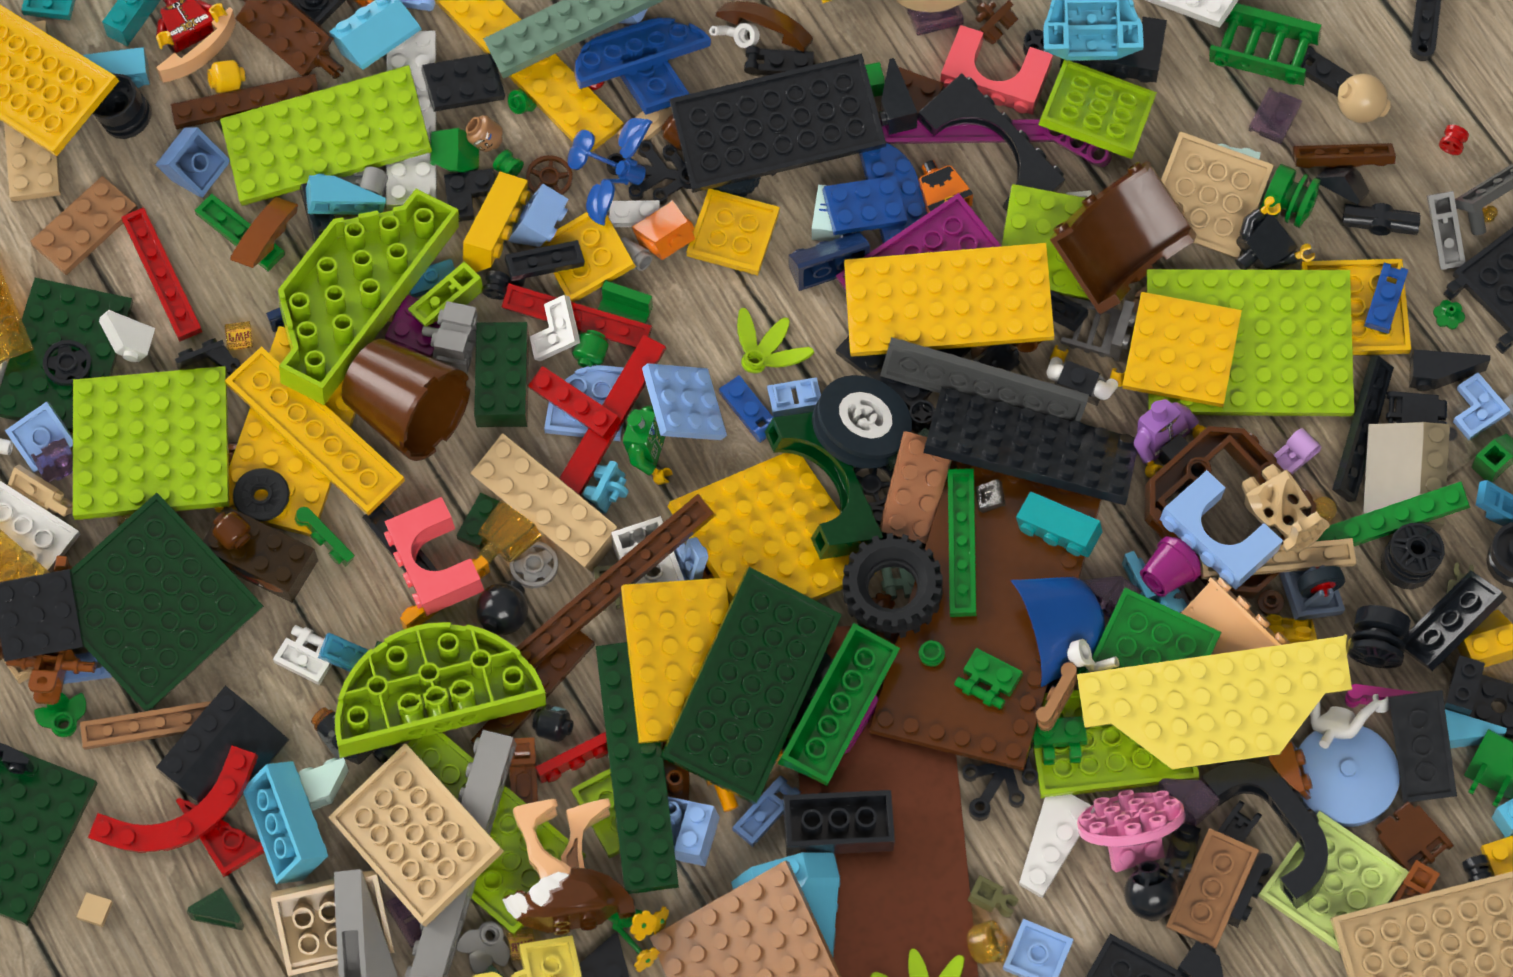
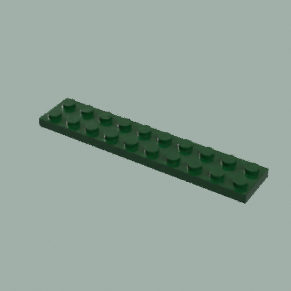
M623 642L596 646L624 889L628 894L679 888L663 758L660 757L662 753L661 742L639 744L628 644Z

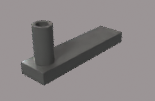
M1513 164L1455 199L1456 209L1464 210L1468 213L1472 235H1482L1487 231L1482 208L1513 189Z

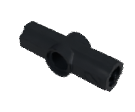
M1377 203L1371 207L1345 204L1342 226L1369 229L1372 234L1379 236L1388 235L1391 232L1418 235L1421 215L1419 212L1395 210L1391 205L1385 203Z

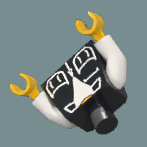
M1055 345L1050 355V363L1047 369V376L1050 380L1055 381V385L1089 394L1087 402L1098 406L1100 399H1108L1118 387L1123 386L1125 372L1118 373L1116 372L1117 368H1112L1110 378L1106 381L1099 372L1068 360L1065 361L1069 350L1062 351L1058 349V345Z

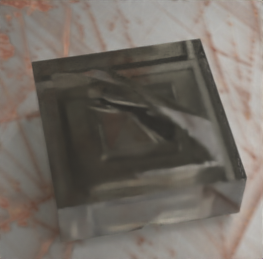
M999 479L975 487L978 510L984 513L1006 505L1002 482Z

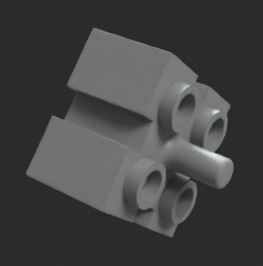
M447 301L444 310L441 309L438 315V324L441 327L438 329L423 326L422 329L423 336L432 337L433 357L465 373H468L472 351L476 346V324L479 322L477 320L476 307Z

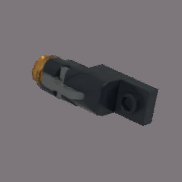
M323 707L313 716L311 723L334 757L341 759L335 734V712L332 709L328 710L326 707ZM386 746L343 758L359 765L372 753L381 764H384L397 751L391 746Z

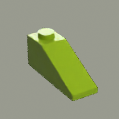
M464 261L410 306L408 311L424 327H427L438 321L439 312L441 309L444 310L447 301L467 305L482 293V279Z

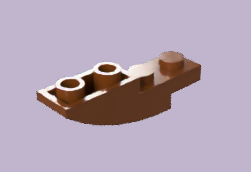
M1289 741L1280 755L1267 757L1281 777L1293 789L1297 790L1304 799H1311L1309 789H1312L1313 786L1309 774L1304 772L1303 765L1306 764L1305 755L1302 749L1298 750Z

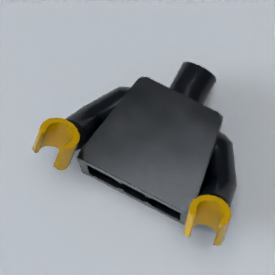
M1267 197L1264 201V207L1259 206L1243 219L1240 236L1236 240V244L1243 253L1235 260V263L1241 270H1247L1252 265L1259 269L1275 270L1300 262L1301 258L1307 262L1315 258V253L1310 255L1303 253L1305 250L1311 249V245L1308 243L1303 244L1300 251H1296L1297 245L1274 216L1281 210L1280 203H1277L1274 207H1269L1275 202L1274 197Z

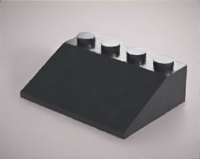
M225 685L156 768L164 777L199 804L217 782L231 746L258 755L249 779L250 781L266 764L271 763L289 739Z

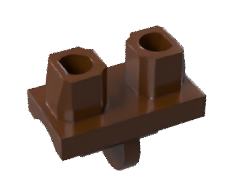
M1010 0L1001 6L996 13L993 11L996 8L994 2H990L988 5L981 2L976 7L978 15L975 19L977 22L987 21L978 31L983 32V38L992 45L1003 35L995 26L998 21L1008 30L1018 20V17L1010 9L1014 5Z

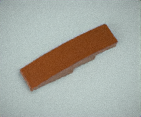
M275 197L253 221L231 254L230 260L254 268L274 249L275 240L285 232L287 222L297 213L298 204Z

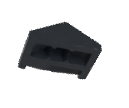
M1354 167L1325 168L1316 177L1320 179L1321 186L1357 205L1369 193L1361 173Z

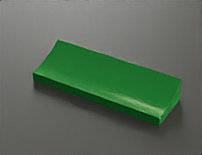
M853 623L777 764L802 773L827 786L900 648Z

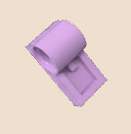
M1300 428L1274 456L1281 468L1288 470L1293 475L1320 452L1321 445L1303 428Z

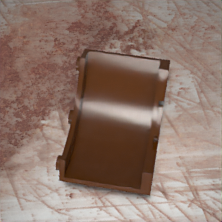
M1149 161L1143 164L1137 162L1127 169L1128 173L1096 196L1092 194L1081 202L1083 206L1053 229L1055 233L1050 241L1099 315L1121 303L1125 295L1131 290L1129 284L1144 278L1147 275V269H1154L1152 265L1158 259L1163 257L1164 260H1167L1192 244L1197 235Z

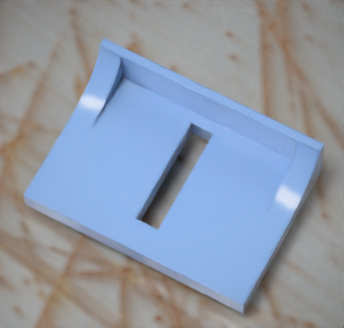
M817 377L767 386L773 417L813 412L821 396ZM793 389H796L798 404H794L791 391Z

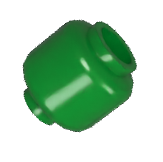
M587 330L579 334L580 343L574 346L572 355L578 361L577 364L580 367H592L603 364L609 348L605 335L595 330Z

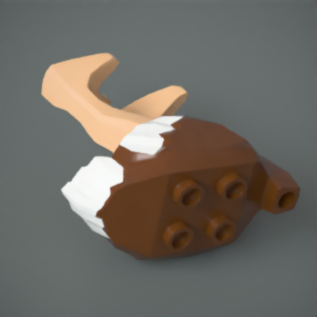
M609 799L597 800L566 810L570 839L561 856V861L544 850L536 834L537 826L557 816V800H543L516 806L513 809L517 826L523 834L527 845L530 865L537 871L540 879L528 893L523 890H517L515 894L507 895L502 899L507 911L516 921H519L527 928L545 933H554L555 935H564L569 933L570 930L581 928L583 931L593 930L616 912H618L620 919L636 915L635 901L622 885L607 874L593 869H585L582 855L583 833L590 826L610 816L609 808L611 804Z

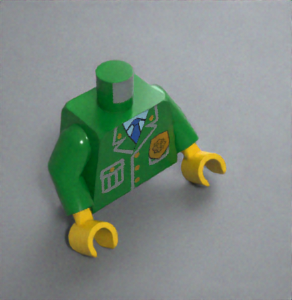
M645 406L641 410L634 409L627 418L628 424L623 437V444L629 456V461L631 465L649 476L652 474L653 480L657 485L669 483L670 481L665 477L673 475L672 470L669 468L656 469L666 436L660 435L653 406Z

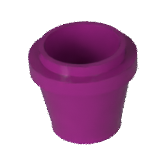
M1166 536L1158 542L1156 551L1140 571V576L1153 593L1160 597H1165L1185 583L1194 582L1201 575V564L1195 552L1184 541L1176 537Z

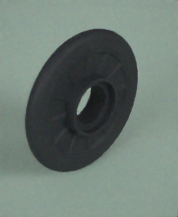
M267 468L254 469L245 473L237 481L233 490V502L237 511L259 522L268 521L280 515L286 508L290 495L289 487L286 480L278 472ZM259 489H265L268 491V497L262 501L256 500L254 498L255 492Z

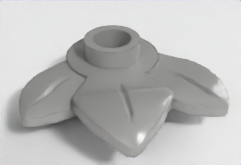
M492 921L483 923L479 926L478 930L466 931L458 940L456 947L458 952L469 953V963L476 974L485 971L493 962L505 967L510 957L509 947L503 941V930L499 924ZM486 931H491L494 934L493 940H488L485 937Z

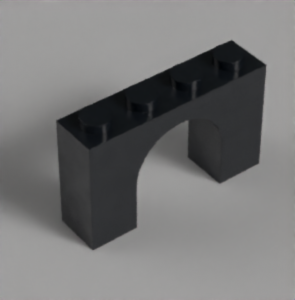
M1143 16V50L1117 60L1070 61L1119 79L1129 78L1143 83H1157L1167 20ZM1061 58V61H1060V68H1061V66H1062V64H1063V61H1064V59H1062V58Z

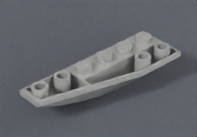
M362 869L334 872L339 977H398Z

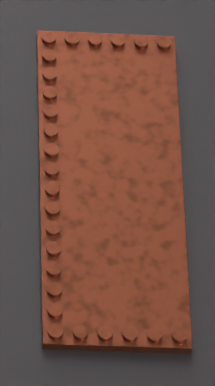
M864 625L863 628L869 631V628ZM851 626L836 627L825 651L832 659L837 654ZM878 631L876 635L895 645L899 633L891 634V638H884V633ZM884 680L876 693L878 700L883 687ZM873 714L851 751L844 753L827 786L798 772L800 794L891 790L895 834L894 851L835 854L841 880L840 887L838 888V912H836L835 921L836 934L833 959L842 977H871V974L874 972L882 973L888 977H909V951L916 949L925 963L929 977H939L945 967L957 955H962L965 958L961 977H979L971 902L967 901L970 895L957 756L956 754L871 734L869 729Z

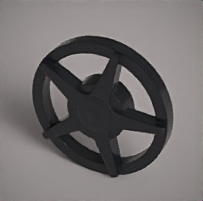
M886 466L874 468L872 474L864 477L856 475L858 482L863 487L864 495L873 496L876 501L868 502L870 506H882L886 502L887 496L880 500L878 493L882 488L890 487L891 482H881V479L877 476V469H881L889 476L890 480L892 479L893 473ZM855 467V468H854V473H855V475H856L857 472H859L860 470H862V469H864V468Z

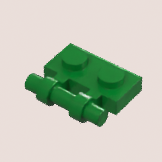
M976 648L963 669L964 673L970 676V679L965 680L958 676L954 686L962 689V693L968 696L973 695L983 700V704L989 707L993 705L1001 710L1006 700L998 697L1000 692L1010 697L1022 678L1023 671ZM979 682L990 686L991 689L987 691L977 685Z

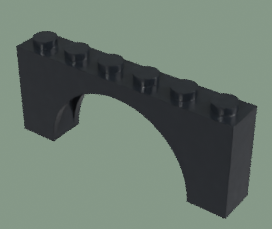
M961 73L919 111L917 120L933 136L946 128L960 124L979 125L997 133L1005 140L1014 154L1017 164L1016 185L1056 192L1062 187L1065 178L1061 169L1056 165L1052 166L1046 160L1045 153L1040 148H1034L1031 145L1026 133L1020 129L1017 130L1012 125L1011 118L1004 112L1000 113L994 107L995 103L987 94L983 95L977 89L978 85L971 77L966 78ZM1009 197L1005 200L1003 205V208L1006 211L1008 208Z

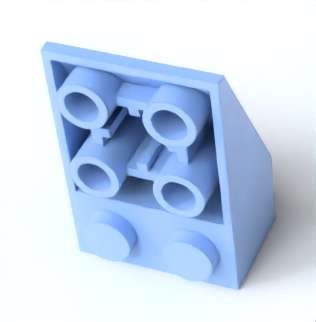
M668 797L676 860L706 866L720 816L714 806Z

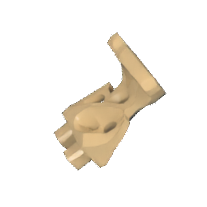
M1272 464L1262 471V476L1267 482L1259 485L1254 476L1242 482V489L1245 493L1244 505L1260 523H1265L1269 528L1275 527L1283 534L1285 538L1283 548L1286 552H1300L1308 548L1330 527L1327 520L1322 518L1317 512L1308 517L1303 514L1301 510L1310 508L1311 504L1288 470L1281 472ZM1293 494L1299 500L1298 503H1291L1287 496ZM1270 508L1274 515L1267 517L1264 509ZM1286 516L1293 522V525H1286L1283 522V518Z

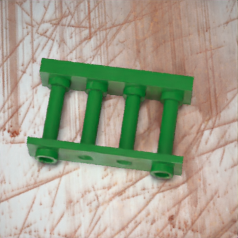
M1236 3L1224 21L1228 23L1221 46H1210L1209 62L1222 67L1228 66L1283 80L1291 85L1298 84L1304 86L1306 69L1301 68L1308 45H1318L1321 38L1322 25ZM1238 26L1252 29L1244 53L1230 50ZM1261 32L1276 35L1268 59L1253 56ZM1285 38L1299 41L1291 65L1277 62Z

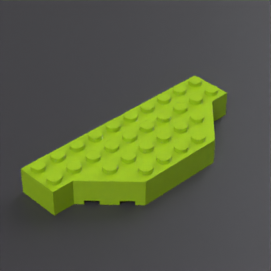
M415 189L403 206L393 207V211L378 213L377 210L358 214L357 218L344 220L341 217L333 219L278 289L280 311L291 349L279 365L281 384L325 405L344 380L348 368L358 353L375 339L459 228V210Z

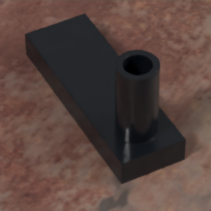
M578 240L505 255V262L511 279L510 284L520 287L524 286L526 278L584 267L585 263Z

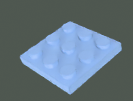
M647 363L642 368L661 436L722 440L727 436L708 368Z

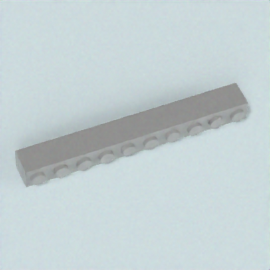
M483 730L481 737H477L475 740L473 752L476 754L473 763L469 762L467 766L466 778H468L466 787L461 788L458 801L490 835L517 744L513 737ZM477 878L426 927L420 924V930L423 931L420 940H416L414 943L412 955L415 958L412 966H408L405 977H448Z

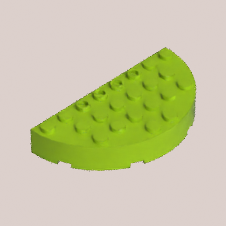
M451 622L427 623L413 626L390 635L373 650L367 651L347 676L338 697L335 713V734L339 756L343 758L546 706V693L534 667L528 663L516 647L500 636L476 626L451 625Z

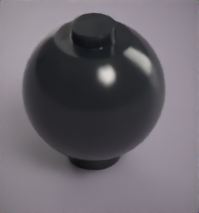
M512 580L507 583H497L489 586L481 593L476 604V614L485 630L496 635H508L522 627L528 615V603L524 596L525 589L521 584Z
M1146 861L1138 866V870L1133 872L1128 878L1124 889V897L1128 908L1136 916L1148 921H1157L1172 912L1178 901V886L1175 879L1167 873L1168 871L1160 868L1157 862Z

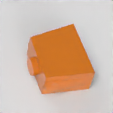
M673 201L632 226L639 245L647 248L661 260H664L695 240L693 223L682 214Z

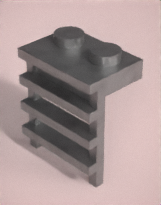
M1078 298L1073 300V302L1085 308L1096 310L1089 301ZM1125 300L1122 311L1111 308L1104 312L1110 314L1111 317L1101 347L1092 345L1101 317L1097 310L1087 343L1077 341L1082 324L1074 332L1072 339L1062 337L1060 343L1069 345L1071 349H1075V347L1083 349L1086 353H1098L1100 357H1112L1115 361L1119 362L1122 349L1127 350L1131 335L1127 334L1129 327L1133 328L1136 321L1137 313L1133 312L1135 303Z

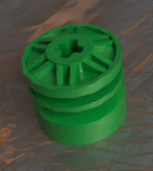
M1280 164L1268 187L1262 207L1265 206L1264 201L1267 197H1274L1275 202L1269 207H1274L1277 203H1280V212L1282 209L1286 210L1285 222L1289 223L1293 215L1296 214L1294 226L1301 228L1315 206L1321 181L1314 177L1310 186L1307 187L1309 175L1304 174L1299 183L1295 182L1296 170Z

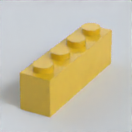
M499 172L463 241V262L465 261L475 272L490 268L495 258H500L504 241L510 239L513 223H518L521 216V208L523 205L526 206L529 201L530 191H527L528 180Z

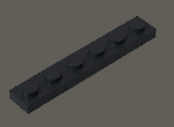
M1379 355L1370 356L1332 489L1348 502L1357 500L1366 467L1368 425L1378 424L1394 369L1392 365Z

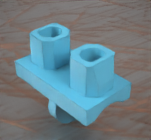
M610 460L608 466L597 465L594 471V478L599 483L597 487L587 486L583 493L586 501L595 505L600 512L605 514L612 502H616L618 497L626 498L629 493L628 489L624 487L627 481L624 478L625 473L618 468V463Z

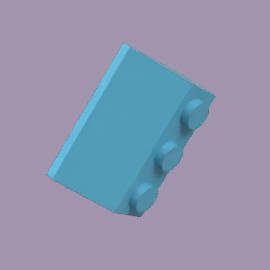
M374 0L366 7L359 8L348 19L339 22L329 32L334 37L333 40L341 55L364 70L422 29L400 0Z

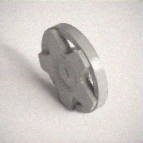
M530 541L523 543L514 550L510 558L509 565L513 578L526 588L533 589L547 585L552 582L558 571V559L555 551L543 542ZM533 547H539L545 550L541 552H536ZM522 551L523 558L515 561L518 554ZM552 559L554 560L553 569L548 565ZM516 573L523 574L524 580L521 579ZM539 578L544 579L542 581L536 582Z

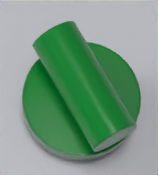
M521 88L511 91L508 96V105L515 114H522L526 111L531 112L537 106Z

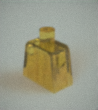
M501 500L479 530L478 534L485 546L478 553V556L482 555L488 564L497 555L507 562H512L538 542L542 536L534 523Z

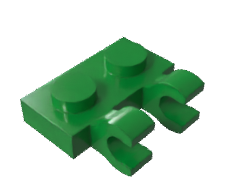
M1083 716L1058 718L1053 728L1049 731H1042L1037 724L1033 745L1034 749L1042 748L1044 766L1055 765L1054 747L1068 746L1070 763H1081V745H1087V734Z

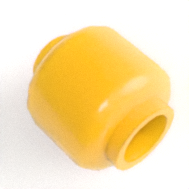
M235 60L214 62L211 69L207 71L209 86L214 88L217 93L239 90L241 82L245 81L243 67H239Z

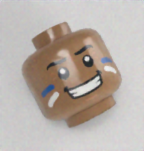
M488 116L474 117L466 127L469 143L483 152L497 149L503 141L502 127Z

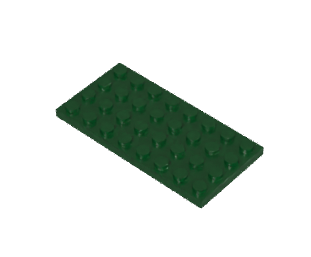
M748 567L660 757L752 804H756L842 614Z

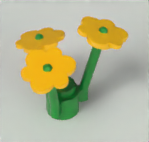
M662 906L660 911H656L654 914H650L648 910L641 911L635 908L636 915L634 917L620 919L618 912L608 918L613 923L612 929L618 932L638 954L637 962L634 964L637 972L650 967L654 960L658 958L657 955L660 952L655 947L650 950H642L623 928H629L632 925L630 932L638 941H642L646 935H651L652 932L656 935L666 926L669 910L665 906Z

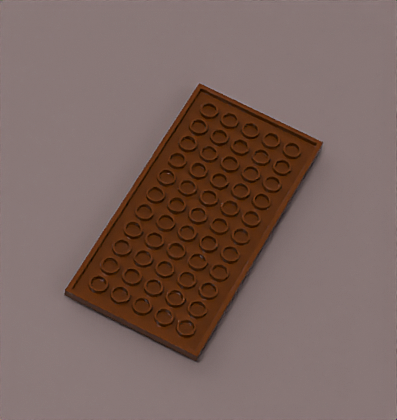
M952 460L950 469H974L977 616L950 617L947 475L925 550L929 548L932 550L934 560H938L940 564V572L943 578V595L939 603V610L937 613H933L932 621L928 625L923 623L920 626L919 632L907 631L906 637L900 638L898 635L895 646L899 647L900 650L886 674L869 730L871 734L1024 771L1038 724L1036 712L1043 706L1049 684L1041 687V659L1036 636L1026 605L1011 580L1057 577L1080 578L1086 557L1083 555L1075 556L1059 545H1049L1043 538L1036 535L1028 536L1024 534L1018 526L1016 516L1030 491L1097 519L1102 499ZM915 580V583H914V586H913V589H912L911 596H910V599H909L908 604L912 601V599H913V598L915 597V595H916V591H917V583H916V580ZM931 640L941 643L945 649V658L942 663L932 667L923 664L919 658L921 645ZM976 648L1023 671V676L1010 697L1000 692L998 697L1006 700L1001 710L993 705L989 707L983 704V700L973 695L968 696L962 693V689L954 686L958 676L965 680L970 679V676L966 675L963 669ZM979 682L977 685L987 691L991 689L990 686Z

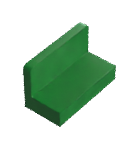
M605 280L602 286L603 298L597 310L646 324L653 308V300L651 295Z

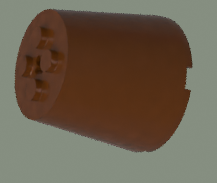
M377 339L365 346L348 368L342 384V400L405 457L413 461H421L436 452L435 447L442 439L447 442L459 425L469 401L470 388L466 385L469 377L464 371L386 339Z

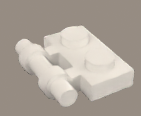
M295 625L291 634L298 637L296 642L286 638L273 661L275 664L320 685L332 664L318 658L325 638L314 634V631L307 627L301 628ZM310 643L318 647V649L314 652L306 648L305 645Z

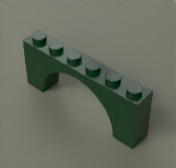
M813 412L773 417L765 430L773 453H791L812 461L827 473L839 493L841 505L839 516L831 521L819 524L811 537L820 560L851 555L852 552L856 554L861 543L864 542L868 545L872 543V537L877 535L879 540H882V530L874 518L872 507L866 500L863 487L857 480L853 466L836 459L821 445L813 429Z

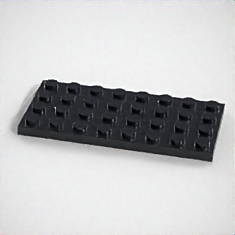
M862 53L669 99L693 193L886 147L885 137Z
M942 387L923 453L1126 505L1137 450L1134 446L1135 437L1129 434L1112 432L1102 427L1097 428L1085 425L1079 421H1070L1058 418L1055 415L1035 412L1029 408H1020L1005 402H997L985 399L979 395H970L955 389Z

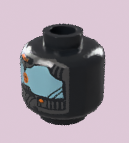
M546 705L542 709H538L532 722V727L536 730L537 736L554 742H560L566 735L569 736L574 726L573 720H570L568 710L552 705Z

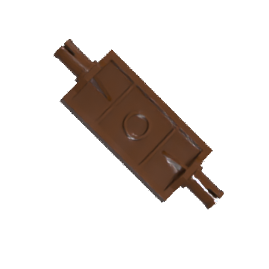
M243 0L245 5L235 19L301 76L309 75L312 69L316 67H322L334 79L341 76L338 70L343 72L344 66L334 60L329 52V45L334 37L290 0Z

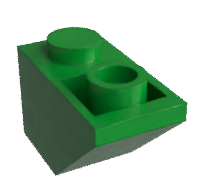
M1506 433L1493 439L1476 455L1471 468L1484 480L1493 483L1513 464V438Z

